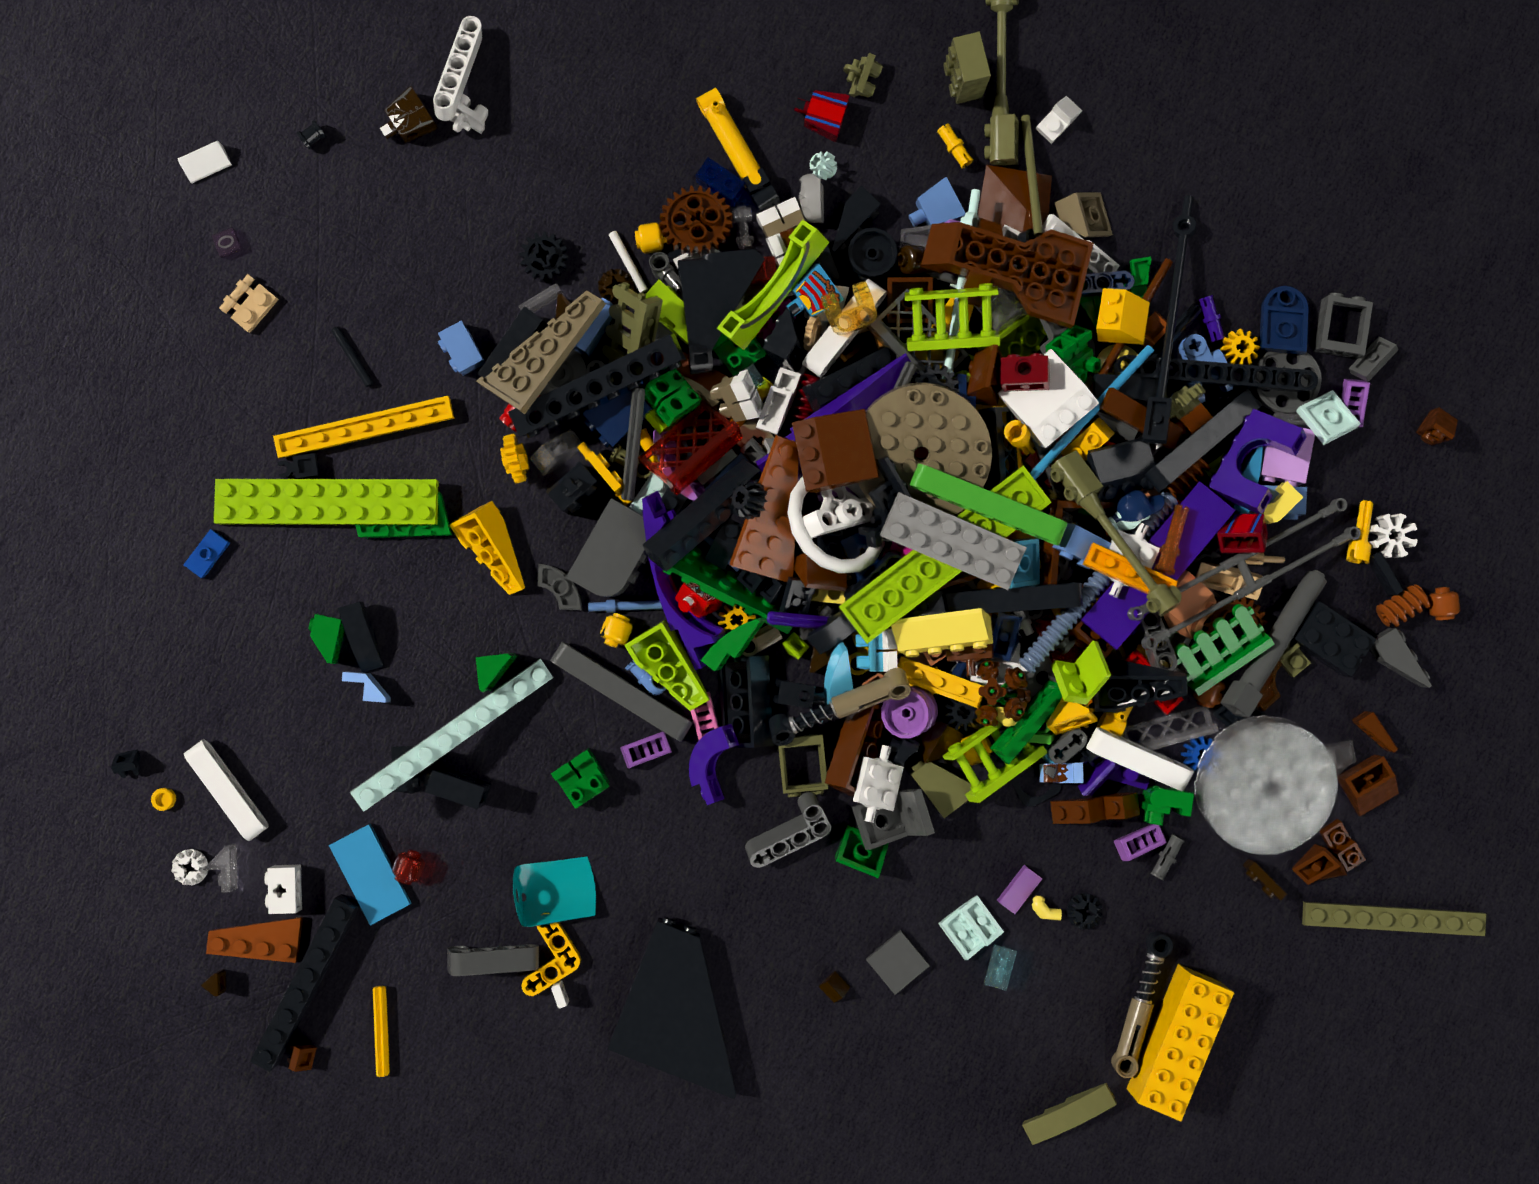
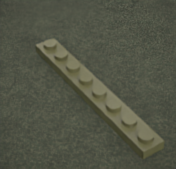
M1303 901L1302 924L1306 926L1485 936L1486 913Z

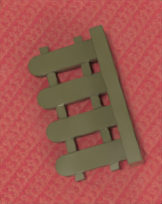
M627 282L613 286V295L619 301L618 304L609 307V314L615 319V324L608 325L605 329L606 335L612 341L602 347V353L608 359V363L655 341L663 302L661 298L655 296L645 299L646 295L644 293L637 294L629 288L630 284ZM626 305L635 310L634 314L626 309ZM622 325L630 329L631 334L622 329ZM619 345L627 349V353L619 349ZM636 362L633 368L637 375L643 372V365L640 362Z

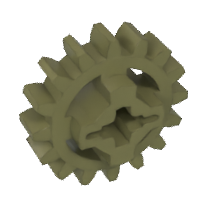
M1200 383L1195 384L1191 388L1185 385L1170 397L1172 398L1170 420L1175 417L1178 420L1182 419L1201 403L1198 399L1206 390Z

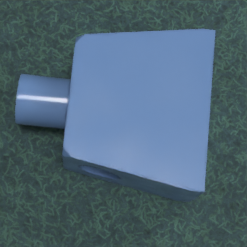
M945 177L917 198L916 206L918 210L909 214V219L914 227L925 222L930 230L932 224L944 223L949 219L961 221V218L966 213L949 180Z

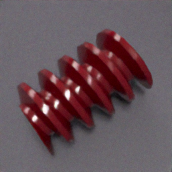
M802 374L806 381H800V386L803 387L819 378L809 374ZM803 389L797 390L800 398H794V403L798 406L791 407V411L795 414L788 415L789 418L796 421L804 420L813 414Z

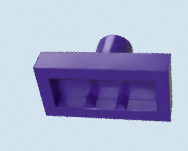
M1119 765L1120 767L1108 778L1147 790L1150 780L1149 777L1122 765Z

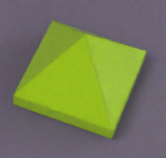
M795 632L782 643L787 653L797 659L810 648Z

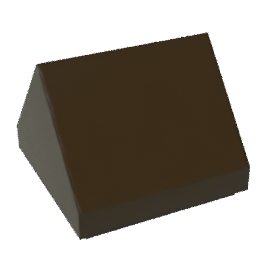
M225 969L217 971L201 985L213 996H219L226 991Z
M834 971L819 985V988L835 1003L845 996L850 986Z

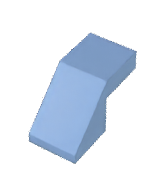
M342 673V681L364 683L363 701L383 703L391 701V697L371 673Z

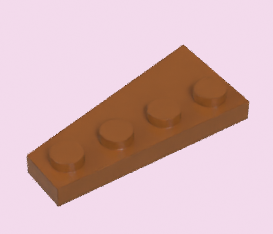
M303 916L208 931L206 954L296 963L299 958Z

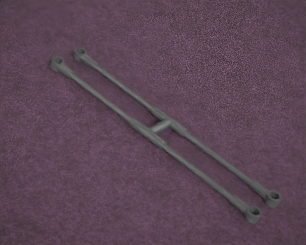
M1343 498L1332 500L1329 506L1319 510L1317 514L1268 539L1266 547L1320 518H1325L1334 512L1346 510V500ZM1355 526L1348 527L1344 530L1343 534L1332 539L1330 543L1256 581L1245 560L1258 553H1239L1220 563V566L1178 588L1179 591L1183 592L1235 565L1238 566L1246 586L1235 591L1230 597L1170 629H1165L1154 636L1144 637L1141 641L1142 647L1145 650L1157 648L1158 643L1171 637V634L1236 599L1240 600L1271 583L1273 579L1334 546L1337 547L1347 541L1358 539L1361 535L1360 529ZM1145 603L1139 607H1131L1127 615L1130 620L1137 621L1141 620L1149 610ZM1134 610L1138 612L1137 617L1133 614ZM1149 639L1152 641L1151 647L1148 646Z

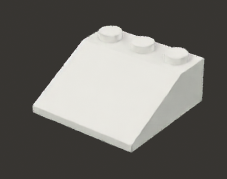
M1049 349L1044 354V356L1048 355L1050 362V390L1003 392L1001 390L997 393L1015 417L1027 426L1031 437L1038 446L1044 448L1048 447L1099 404L1087 386L1052 349ZM1027 368L1021 374H1029L1031 369Z

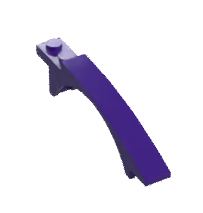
M655 491L642 498L646 541L676 516L674 509L666 510L659 491ZM649 559L657 594L670 630L678 629L694 669H702L706 666L701 659L709 650L707 645L715 643L726 634L724 628L714 625L702 617L697 618L689 611L682 612L678 607V602L675 600L678 590L671 575L664 573L662 568Z

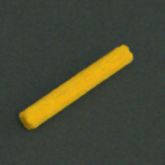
M376 986L373 988L376 1075L378 1077H385L390 1073L387 996L385 986Z

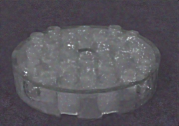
M1255 716L1246 718L1222 730L1214 738L1215 741L1210 747L1204 750L1197 766L1198 773L1194 782L1197 805L1209 826L1233 847L1258 855L1283 853L1311 839L1330 816L1338 789V778L1334 761L1324 744L1297 723L1282 717Z

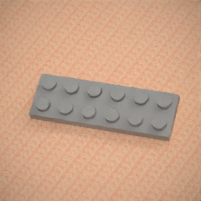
M899 492L880 533V536L1006 590L1009 589L1027 548Z

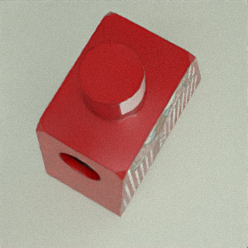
M691 582L689 585L683 583L675 597L678 607L682 612L689 611L697 618L719 610L724 603L702 592L699 585Z

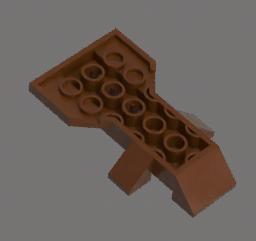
M983 218L979 219L977 227L962 222L932 224L930 227L920 267L939 273L945 270L964 276L965 279L961 289L979 288V284L992 283L993 286L1015 292L1028 315L1072 328L1075 324L1094 243L1052 229L1024 243L1003 236L1001 224ZM982 296L968 297V304L980 308Z

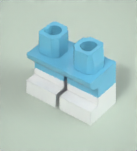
M886 629L868 644L865 643L859 634L855 635L856 647H868V656H856V668L869 669V672H887L890 669L898 668L897 651L876 652V650L897 649L892 629Z

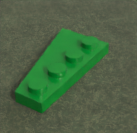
M438 492V525L355 524L359 538L452 536L441 492Z

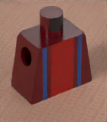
M816 90L813 91L810 101L798 98L794 111L806 115L804 120L806 128L836 142L850 95Z
M1253 511L1248 512V514L1232 515L1217 532L1221 553L1265 552L1268 536L1265 515L1257 514Z

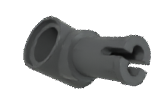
M662 252L654 253L649 259V265L654 277L667 282L677 294L682 293L680 288L682 289L681 281L676 274V269L670 264L668 256ZM660 264H665L662 268H656Z

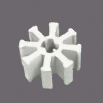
M1401 513L1391 515L1392 519H1390V514L1376 517L1375 520L1378 521L1380 527L1377 524L1370 525L1369 533L1378 536V539L1369 541L1372 545L1371 549L1379 548V545L1382 544L1380 552L1384 558H1399L1408 555L1404 547H1415L1418 540L1405 537V533L1416 531L1415 523L1406 524L1401 528L1403 520L1406 518V515ZM1393 533L1394 537L1390 540L1389 535Z

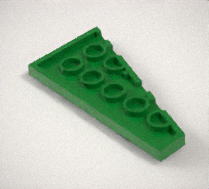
M698 546L686 554L667 572L663 570L668 575L674 572L682 576L681 581L688 585L690 582L696 583L702 592L732 607L737 604L745 608L744 613L750 616L752 614L761 616L766 620L764 623L786 634L793 628V626L771 625L767 623L768 612H779L780 607L770 604L758 591L752 594L736 579L738 575L735 572L728 571L727 569L722 570L704 560L706 555L702 553Z

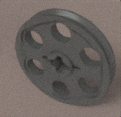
M1267 352L1258 360L1255 366H1265L1266 359L1270 358L1276 362V367L1303 370L1309 368L1318 376L1317 386L1310 391H1306L1308 399L1305 402L1297 398V392L1276 390L1264 392L1261 389H1253L1256 398L1264 407L1276 413L1291 414L1295 413L1298 407L1317 397L1321 388V372L1317 362L1308 352L1304 355L1295 354L1297 362L1294 365L1287 362L1286 356L1288 353ZM1257 372L1256 380L1259 383L1263 380V375ZM1280 374L1278 377V381L1280 384L1284 385L1285 382L1283 383L1282 379L1285 376L1283 374ZM1302 376L1301 384L1306 387L1308 380ZM1279 395L1284 396L1287 400V404L1283 408L1276 404V398Z

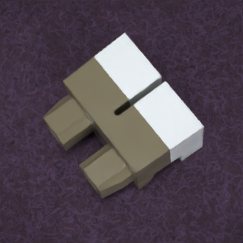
M795 197L778 204L777 210L774 206L756 214L757 222L766 238L790 228L795 229L802 219L805 221Z
M748 370L741 371L738 376L731 378L723 377L721 383L714 385L710 391L713 400L723 399L725 402L719 407L722 419L733 418L734 422L758 418L762 412L764 404L757 389H755Z

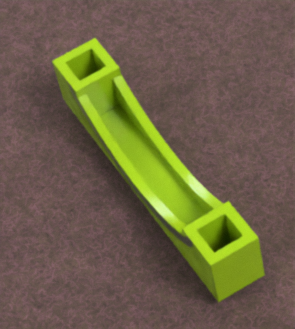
M803 219L788 237L790 242L785 256L769 282L746 305L734 312L730 311L717 327L720 332L743 350L746 349L829 244V241L818 229Z

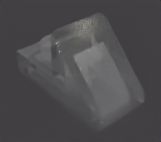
M236 844L225 846L203 869L221 870V873L218 875V885L221 886V892H232L238 889Z

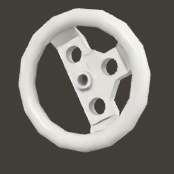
M801 477L790 493L787 513L792 534L802 551L820 567L839 574L858 573L874 564L885 546L883 537L882 546L877 548L868 547L865 553L855 559H839L828 555L812 540L820 535L870 522V517H872V512L876 507L864 495L859 484L855 483L821 491L823 502L820 510L802 517L803 500L807 491L803 477ZM845 487H848V488H849L852 492H854L858 497H856L855 495H853V494H851L850 492H848ZM832 491L837 493L839 499L834 498ZM822 516L828 519L829 525L823 522Z

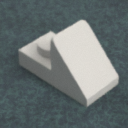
M1065 96L1054 105L1052 111L1038 124L1036 130L1052 144L1079 116L1082 110Z

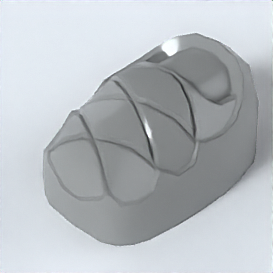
M815 174L803 175L799 179L801 191L798 198L802 215L807 222L824 223V186L821 184V179Z

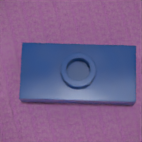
M210 529L183 565L204 579L230 542L213 529Z

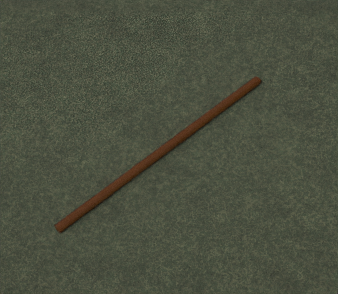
M1165 258L1142 299L1148 302L1152 300L1173 264L1172 260ZM1115 343L1098 374H1108L1126 343ZM1093 383L1091 384V386H1090V388H1089V390H1090V392H1091L1092 394H1093ZM1067 431L1061 435L1060 439L1067 433ZM1062 452L1051 462L1050 465H1053L1059 459Z

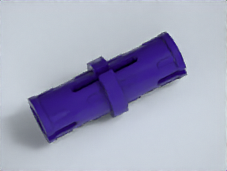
M1213 295L1199 299L1205 318L1203 323L1207 325L1211 342L1224 339L1225 336L1219 320L1221 315L1217 313Z

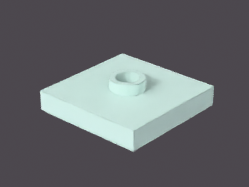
M1333 390L1298 407L1296 410L1323 445L1353 431L1361 424Z

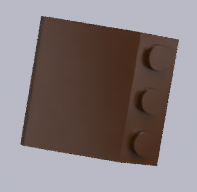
M865 409L817 416L792 422L807 492L817 493L879 478Z

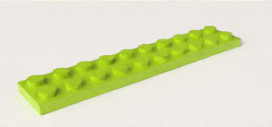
M1024 465L990 490L1038 511L1043 510L1052 503ZM966 509L956 516L1004 538L1016 530ZM912 550L846 600L839 608L865 643L868 644L962 571Z
M215 479L214 524L438 525L439 481L437 479Z

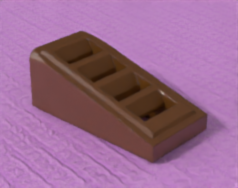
M1364 711L1352 719L1355 725L1384 750L1389 752L1397 751V746L1374 712Z

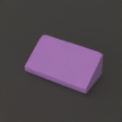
M1023 865L997 901L1016 914L1042 878Z

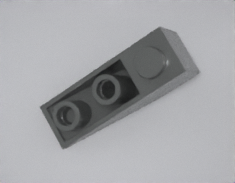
M1387 628L1374 636L1376 641L1370 651L1377 662L1420 687L1430 688L1432 686L1429 682V674L1419 666L1417 655L1412 649L1408 648L1405 643L1406 638L1400 630Z

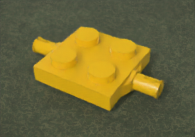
M582 442L577 449L616 493L615 496L625 506H628L632 501L621 498L622 478L615 470L611 473L607 469L611 465L601 453L596 455Z

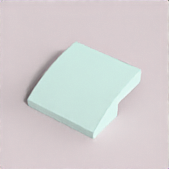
M978 896L968 900L938 923L964 960L970 959L981 948L988 946L1004 933Z

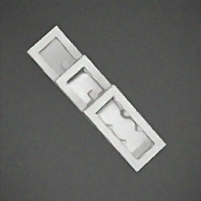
M802 365L798 373L780 367L774 385L770 387L756 425L757 429L778 435L800 387V381L803 380L802 374H805L807 369L805 366Z

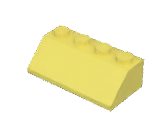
M982 608L903 618L891 625L897 649L900 653L906 654V657H917L921 652H928L930 655L940 654L945 649H950L951 652L963 651L964 647L973 646L974 649L986 648L987 644L993 643L991 616Z

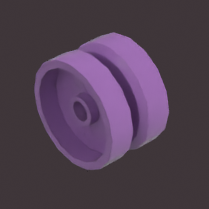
M910 686L911 692L908 697L902 700L889 699L883 702L881 718L885 728L892 735L899 738H912L928 731L935 724L938 716V705L934 696L928 690L918 686Z

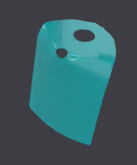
M588 856L523 864L515 867L513 895L517 915L523 927H534L595 916V882ZM516 889L518 891L519 903L516 898ZM522 893L526 894L524 902L522 901Z

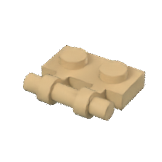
M247 274L243 280L240 279L236 283L237 287L230 295H226L223 299L224 303L219 309L226 314L231 308L235 309L236 312L231 318L247 332L251 333L279 299L261 284H258L254 290L249 287L255 279ZM246 292L249 296L240 305L237 301Z

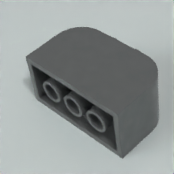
M611 498L566 578L596 595L609 598L622 594L630 583L635 584L641 573L638 571L642 563L646 564L649 559L642 545L646 542L643 516Z

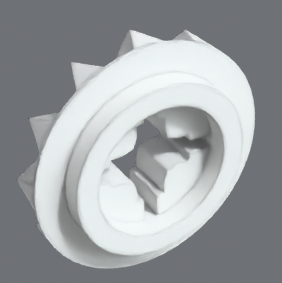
M184 850L178 853L172 861L171 872L174 874L175 880L181 882L182 885L198 884L207 875L208 861L198 850ZM191 861V867H193L196 871H190L187 874V869L182 865L189 864V862Z

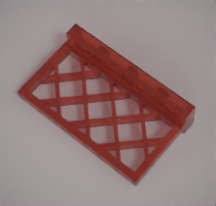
M704 401L638 457L640 463L666 483L677 496L743 437L740 427L735 421L732 420L730 422ZM707 411L710 414V419L698 420V416L702 412ZM723 424L726 426L721 431L713 432V425ZM709 425V432L697 433L698 426ZM694 426L693 433L682 434V430L685 427ZM709 438V441L704 446H696L697 439ZM693 439L692 447H681V440ZM677 440V448H665L666 443ZM680 453H692L689 459L680 461ZM665 454H676V461L664 462ZM652 455H660V462L650 463L648 459ZM675 467V471L668 477L663 473L664 468Z

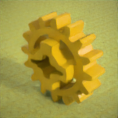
M515 434L503 436L504 447L500 448L503 466L506 473L512 475L514 483L524 482L527 479L526 470L529 469L523 443L518 444Z

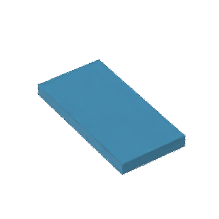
M371 824L329 845L369 925L411 904Z

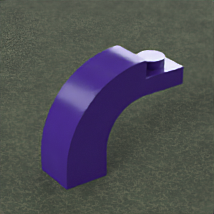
M732 724L721 726L706 733L697 742L690 757L689 777L691 785L693 787L700 784L701 795L707 805L724 799L715 767L718 757L725 750L739 745Z

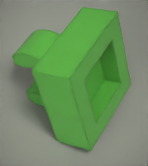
M1046 724V729L1040 728L1028 742L1051 745L1056 740V735Z

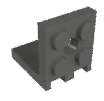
M921 789L898 790L894 811L876 809L874 823L864 821L868 807H865L862 803L852 807L865 850L874 849L906 836H928L935 833ZM878 815H882L885 820L881 828L876 825Z

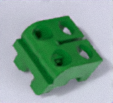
M1074 325L1072 328H1068L1061 333V336H1057L1045 345L1046 352L1052 349L1083 383L1088 378V372L1096 374L1101 370L1100 359L1093 357V349L1087 345V342L1092 339L1091 330Z
M722 333L713 348V352L728 373H730L731 377L736 376L739 372L744 371L767 355L756 337L743 350L739 346L735 347L732 341Z
M677 369L668 371L650 381L644 388L646 390L645 400L653 409L658 407L656 413L668 427L673 425L680 417L696 409L702 401Z
M590 748L551 773L575 809L610 787L607 776Z
M1148 786L1147 790L1143 791L1144 801L1140 800L1139 805L1140 808L1144 809L1143 821L1149 824L1163 825L1164 813L1170 814L1171 807H1173L1174 812L1191 817L1194 794L1185 790L1180 791L1167 787Z

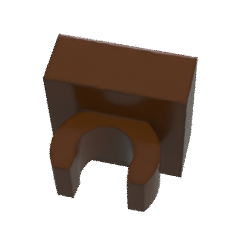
M312 1045L290 1046V1050H293L292 1056L287 1058V1062L290 1063L288 1069L294 1072L311 1070L317 1048Z

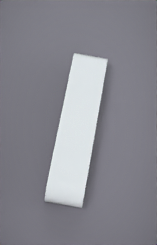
M467 16L462 20L434 95L435 115L442 121H448L454 117L482 41L481 22L474 16Z
M867 279L804 358L802 365L820 378L823 377L887 295V291L872 280Z
M1096 727L1086 746L1089 751L1180 791L1185 790L1194 773L1192 768L1100 727Z
M202 739L184 753L187 762L244 839L251 841L269 827L264 816L208 741Z

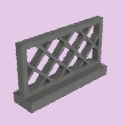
M908 289L867 327L884 347H888L890 354L895 359L906 353L910 361L916 364L922 371L925 370L923 363H927L930 367L931 363L945 364L947 349H943V361L931 360V350H927V360H919L915 356V351H908L907 343H903L900 340V331H912V335L914 334L913 310L900 311V301L905 297V292H909ZM897 305V311H891ZM922 305V315L928 319V328H923V331H928L929 337L931 336V331L937 332V328H931L932 324L936 327V319ZM887 314H896V327H888L882 319ZM900 315H912V328L900 327ZM956 348L961 356L954 361L953 370L969 355L964 348Z

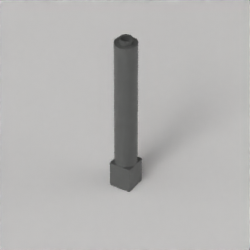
M1306 571L1268 633V636L1272 638L1275 645L1251 660L1240 680L1232 682L1220 703L1234 715L1250 718L1263 696L1260 693L1262 687L1327 583L1325 575L1320 571Z

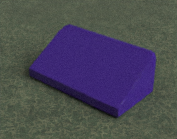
M1105 758L1101 765L1094 767L1083 779V783L1078 784L1081 794L1085 797H1091L1120 767L1119 764Z

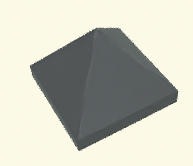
M751 438L740 450L755 467L757 466L756 461L767 455L763 446L754 438Z

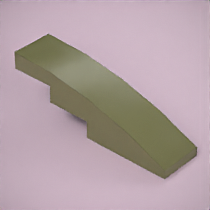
M1107 1083L1068 1097L1064 1103L1045 1109L1043 1114L1025 1120L1022 1126L1032 1145H1035L1098 1116L1117 1105V1102Z

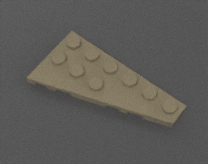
M585 291L565 308V312L556 320L552 318L547 322L549 326L540 333L536 331L514 349L505 362L501 365L497 363L492 367L493 371L485 378L481 376L476 382L525 414L606 303L589 291Z

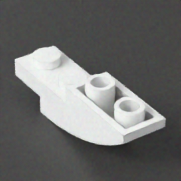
M1049 214L1042 225L1043 233L1052 229L1083 239L1053 214ZM1093 244L1087 274L1117 271L1120 265ZM1097 279V280H1099V281H1101V282H1103V283L1106 284V282H1105L1104 280H1102V279Z

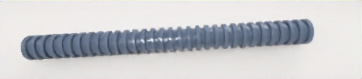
M1163 491L1161 493L1165 500L1163 509L1141 522L1149 526L1143 539H1149L1151 533H1155V528H1159L1160 523L1165 521L1164 517L1167 518L1169 512H1173V507L1179 505L1177 499L1172 494ZM1139 524L1134 529L1129 530V533L1135 535ZM1099 572L1092 573L1093 577H1089L1088 583L1085 582L1083 584V606L1062 609L1060 611L1061 614L1056 615V620L1051 621L1052 625L1046 627L1047 631H1043L1042 636H1038V641L1032 643L1033 647L1028 648L1029 652H1025L1023 654L1024 657L1019 659L1022 667L1030 673L1036 672L1035 668L1041 666L1040 662H1044L1045 657H1049V652L1054 651V646L1059 645L1058 641L1064 639L1063 635H1067L1068 630L1073 629L1072 625L1078 623L1077 619L1082 618L1081 614H1085L1087 612L1086 609L1091 607V603L1096 602L1095 598L1101 596L1100 592L1105 591V586L1108 587L1110 585L1109 582H1112V580L1108 576Z

